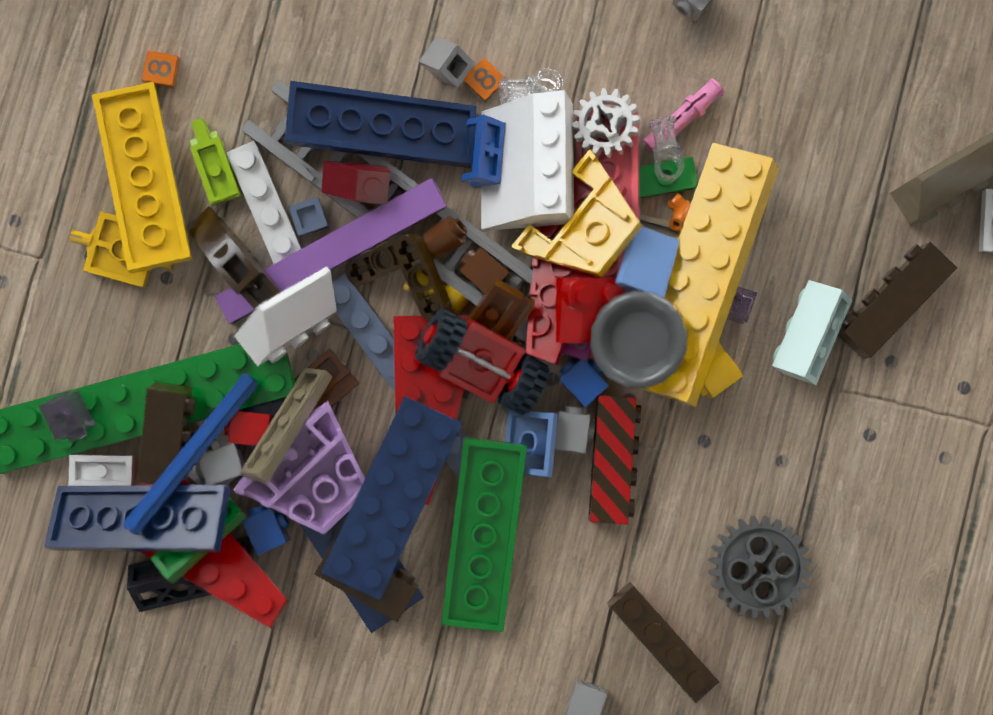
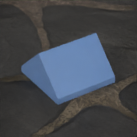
M642 227L625 248L616 283L626 293L631 291L652 292L664 298L680 240Z
M508 409L505 442L527 444L524 474L552 477L558 421L557 413L530 411L525 413V415H520Z

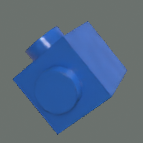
M571 359L560 370L563 374L559 379L560 383L583 407H586L609 386L600 377L603 371L592 359L588 362L581 359L576 362L574 359Z
M263 505L248 511L250 517L242 521L257 556L291 540L286 529L290 527L286 515L273 508L268 509Z

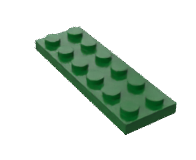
M464 437L441 625L504 632L527 444Z

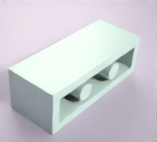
M808 280L806 287L799 294L796 311L787 322L784 339L774 352L772 366L787 376L817 385L853 299L841 289Z

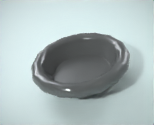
M631 291L614 297L599 311L592 325L590 346L596 364L609 379L624 387L645 389L663 383L678 370L686 355L688 333L682 315L668 300L652 292Z

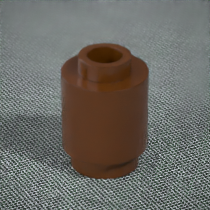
M448 216L424 232L422 238L428 247L432 259H442L466 243L465 235L467 234V229L460 219Z

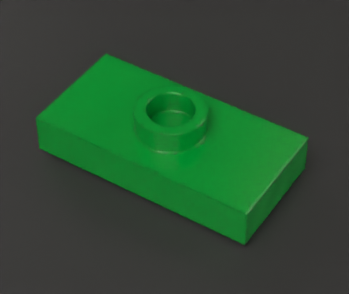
M693 157L639 166V199L697 188L698 181Z

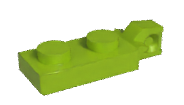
M203 118L191 121L196 138L190 140L191 146L189 147L210 205L216 206L241 197L242 195L226 150L217 131L210 133L206 120H203Z

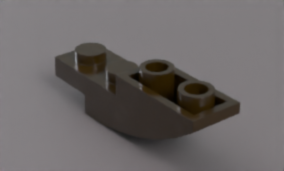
M210 206L187 227L199 248L236 294H240L246 299L254 310L283 292L249 254L251 251Z

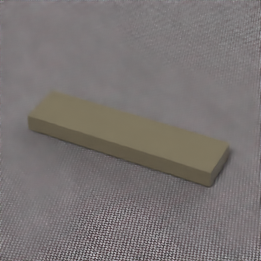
M304 368L294 387L289 392L240 473L246 479L265 484L269 483L331 381L332 376L327 371Z

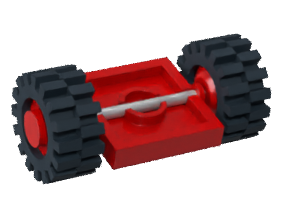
M442 308L436 312V315L433 314L431 321L425 325L426 329L424 332L422 331L421 339L416 344L418 347L415 349L414 354L416 355L414 357L417 361L438 371L440 377L494 404L498 397V403L520 415L529 413L531 406L535 407L537 405L536 400L538 398L541 399L543 395L541 392L547 387L545 382L549 380L550 375L548 373L550 368H548L547 364L526 354L524 347L471 318L466 323L462 318Z

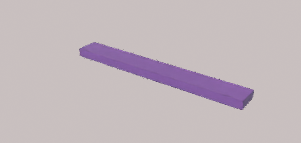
M430 178L388 201L387 204L377 207L264 270L284 292L325 267H328L330 271L448 206L434 179ZM232 288L215 296L228 324H233L255 311L242 295L236 294Z

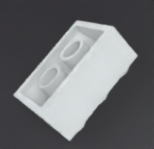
M325 267L261 304L235 334L234 337L257 366L267 360L271 363L276 362L287 353L286 349L292 346L294 349L300 347L309 339V334L314 332L317 336L331 325L328 320L337 311L331 271L328 267Z

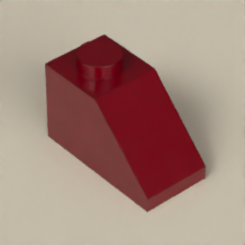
M324 160L321 192L355 202L387 204L390 172L387 166Z

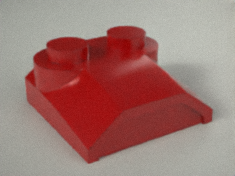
M617 276L556 278L557 343H591L592 325L599 311L614 297L625 294V291L616 283Z

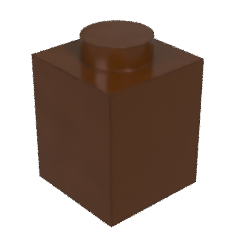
M481 247L476 252L471 249L459 263L463 266L459 270L460 274L483 295L496 278L503 282L509 276V272Z

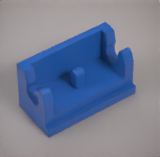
M484 114L467 119L466 127L475 126L472 173L462 174L461 182L470 181V186L476 188L500 184L505 122Z

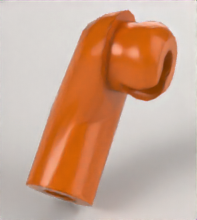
M676 194L668 201V207L673 210L672 213L674 215L670 219L669 225L675 231L682 230L691 202L684 200L680 194Z

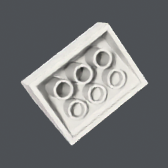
M565 90L533 93L482 111V115L484 114L506 124L500 184L481 187V230L526 228L529 224L533 227L566 224L574 215V175L571 172L574 169L572 128L573 103Z

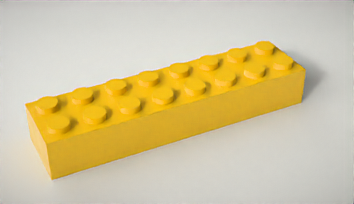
M712 143L678 239L680 242L664 299L668 300L682 315L688 333L686 355L678 370L666 381L642 390L696 407L779 171L773 158Z

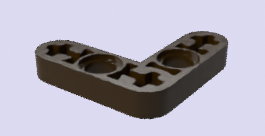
M410 233L400 236L351 259L346 265V277L352 284L357 286L372 282L401 269L420 314L424 319L430 322L433 314L436 315V312L441 310V308L451 312L449 296L424 239L418 234ZM409 244H413L414 250L408 253L406 247ZM382 251L387 252L391 257L389 268L384 267L380 262ZM421 260L420 264L412 266V262ZM370 264L372 269L359 275L357 269ZM419 269L424 270L428 274L429 282L427 286L421 285L417 280ZM433 289L434 293L425 296L424 292ZM438 302L440 308L433 311L431 305Z

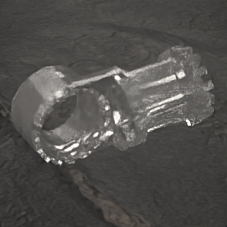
M548 68L540 70L536 76H525L524 79L510 80L507 77H501L498 83L501 86L498 87V90H501V92H498V95H500V103L505 104L533 93L560 91L563 85V78L557 71ZM548 80L550 83H553L555 88H547L542 85L541 81Z
M666 116L665 120L664 117H661V120L656 118L648 122L649 128L653 131L655 147H653L655 159L654 172L656 177L663 182L676 181L684 170L681 145L676 140L674 130L675 116ZM663 160H673L678 167L677 173L671 176L665 175L660 168Z

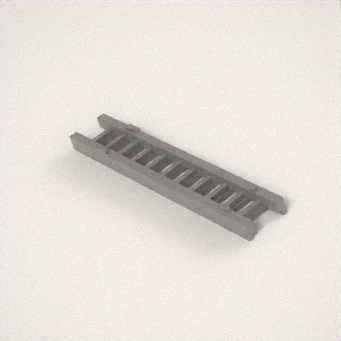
M278 80L271 91L288 104L289 87ZM287 114L275 128L276 132L272 137L249 119L241 128L245 135L321 191L323 171L319 173L305 162L315 149L302 147L297 155H295L281 144L285 139ZM337 152L331 161L344 162L350 153ZM355 154L367 164L387 166L390 172L389 180L392 182L389 185L387 202L392 200L399 189L407 192L418 186L416 182L382 157ZM325 194L356 218L383 205L376 203L369 210L359 202ZM447 207L435 214L440 218L439 222L448 216L454 219L458 218L467 229V234L465 235L466 243L455 249L444 265L437 260L433 261L442 282L461 293L472 305L476 306L483 295L470 282L467 284L455 275L454 272L460 266L459 263L475 245L484 249L499 264L501 263L514 273L507 285L518 290L524 281L529 285L532 283L533 270L452 209ZM406 230L388 239L387 241L390 242L400 236H403ZM409 244L406 247L408 253L414 250L413 244ZM419 259V260H417V261H415V262L418 263V264H420V263H421V260ZM528 317L514 334L524 344L527 342Z

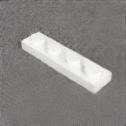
M252 141L226 152L273 263L275 264L301 250L302 247L257 143Z

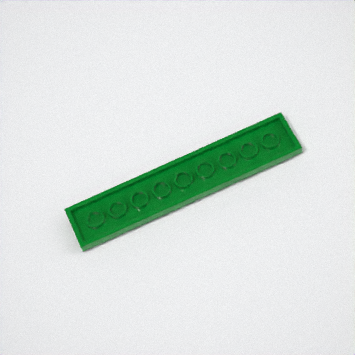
M241 344L2 408L0 409V474L141 437L146 390L155 382L193 387L192 397L196 398L197 404L194 416L190 417V423L207 419L245 373L258 382V387L239 410L286 398L295 384L288 353L274 363L267 360L257 366Z

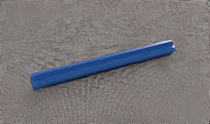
M245 373L235 383L125 519L123 526L129 532L138 535L258 387V382Z

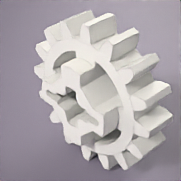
M602 88L601 96H596L592 91L589 92L591 100L586 102L581 99L579 102L583 108L582 111L574 110L573 112L574 116L579 120L572 123V128L575 131H579L575 135L577 142L584 141L582 148L586 152L593 147V153L596 157L601 154V151H605L607 158H611L613 150H617L620 155L624 154L622 146L626 144L632 147L634 144L630 138L631 135L639 136L640 134L639 130L634 126L641 123L640 116L634 115L638 111L636 104L629 105L631 99L628 94L620 99L618 89H614L611 95H608L605 88ZM605 104H612V105H616V107L610 108V107H607V106H604V105H605ZM594 110L591 120L587 122L589 115ZM601 114H604L605 118H608L610 121L611 133L603 125ZM626 124L624 132L619 136L621 127ZM603 138L609 140V142H599L596 139Z

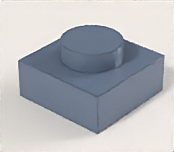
M319 197L289 206L299 237L329 228Z

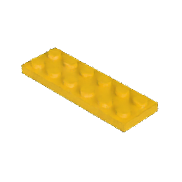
M154 82L92 94L127 271L131 274L192 260L159 98Z

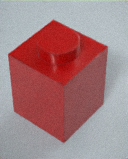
M238 411L224 428V435L228 436V443L257 446L275 415Z

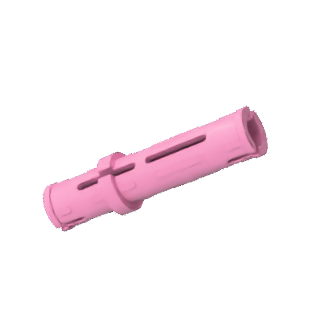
M711 78L693 96H687L684 99L685 103L643 139V143L648 150L656 155L662 147L678 135L697 116L701 118L706 113L705 109L724 94L725 91L715 79Z

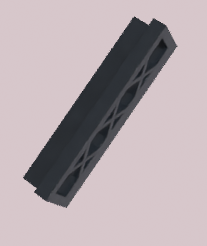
M249 536L237 538L236 540L254 560V547ZM151 559L128 565L127 590L139 612L212 595L182 576L172 584L164 577ZM179 584L189 586L187 590L183 591L171 589ZM153 592L158 594V596L144 600L141 594Z

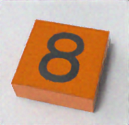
M147 50L142 81L144 83L154 82L155 85L174 88L180 58L177 55Z
M484 57L467 74L463 82L479 98L486 102L506 82V78Z

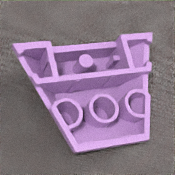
M327 401L312 410L268 484L249 480L243 476L233 491L242 496L246 495L267 508L271 507L289 516L290 519L325 534L351 510L365 478Z

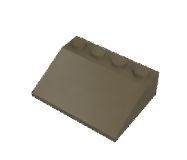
M993 132L890 192L908 224L918 219L923 224L938 215L935 209L944 204L947 208H950L963 201L965 198L962 194L969 189L976 193L991 184L988 178L993 176Z

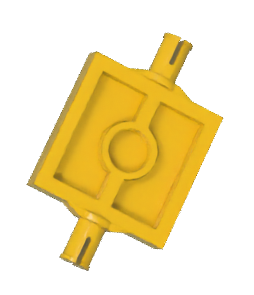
M100 211L97 224L90 234L75 229L71 231L70 234L82 237V239L70 236V242L87 246V258L83 271L146 289L152 269L131 274L127 271L116 215ZM171 264L162 267L173 270L174 265Z

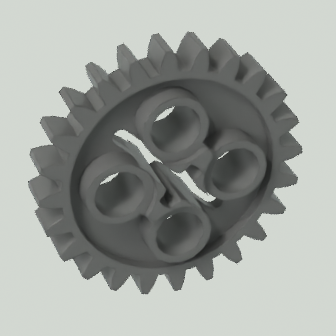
M750 516L749 525L744 520L738 519L739 529L737 530L728 525L727 529L730 535L726 537L719 534L718 537L723 544L721 546L712 545L711 547L714 551L718 552L717 557L708 558V561L716 564V568L709 570L708 574L718 577L711 585L713 588H723L719 592L718 597L721 600L730 597L726 606L732 609L739 604L738 613L743 616L749 609L750 617L756 619L759 611H761L764 618L769 619L770 610L772 609L778 616H781L782 605L792 610L793 606L790 599L793 597L797 600H802L801 595L797 591L799 588L808 589L809 587L802 582L803 577L812 576L811 573L804 570V566L811 564L812 560L802 558V555L809 549L805 546H797L802 537L799 535L790 537L793 528L787 526L781 530L782 521L778 519L770 526V518L767 516H763L761 524H759L755 516ZM755 537H761L764 542L763 549L758 553H753L750 549V543ZM776 544L778 546L777 550L769 555L772 546ZM785 556L788 559V567L783 572H777L775 562L779 557ZM736 562H742L745 566L743 575L733 578L731 575L732 565ZM755 562L763 563V567L766 568L763 573L757 571V568L754 566ZM752 577L748 587L743 590L742 585ZM767 581L769 584L768 594L758 597L756 595L757 585L760 582Z

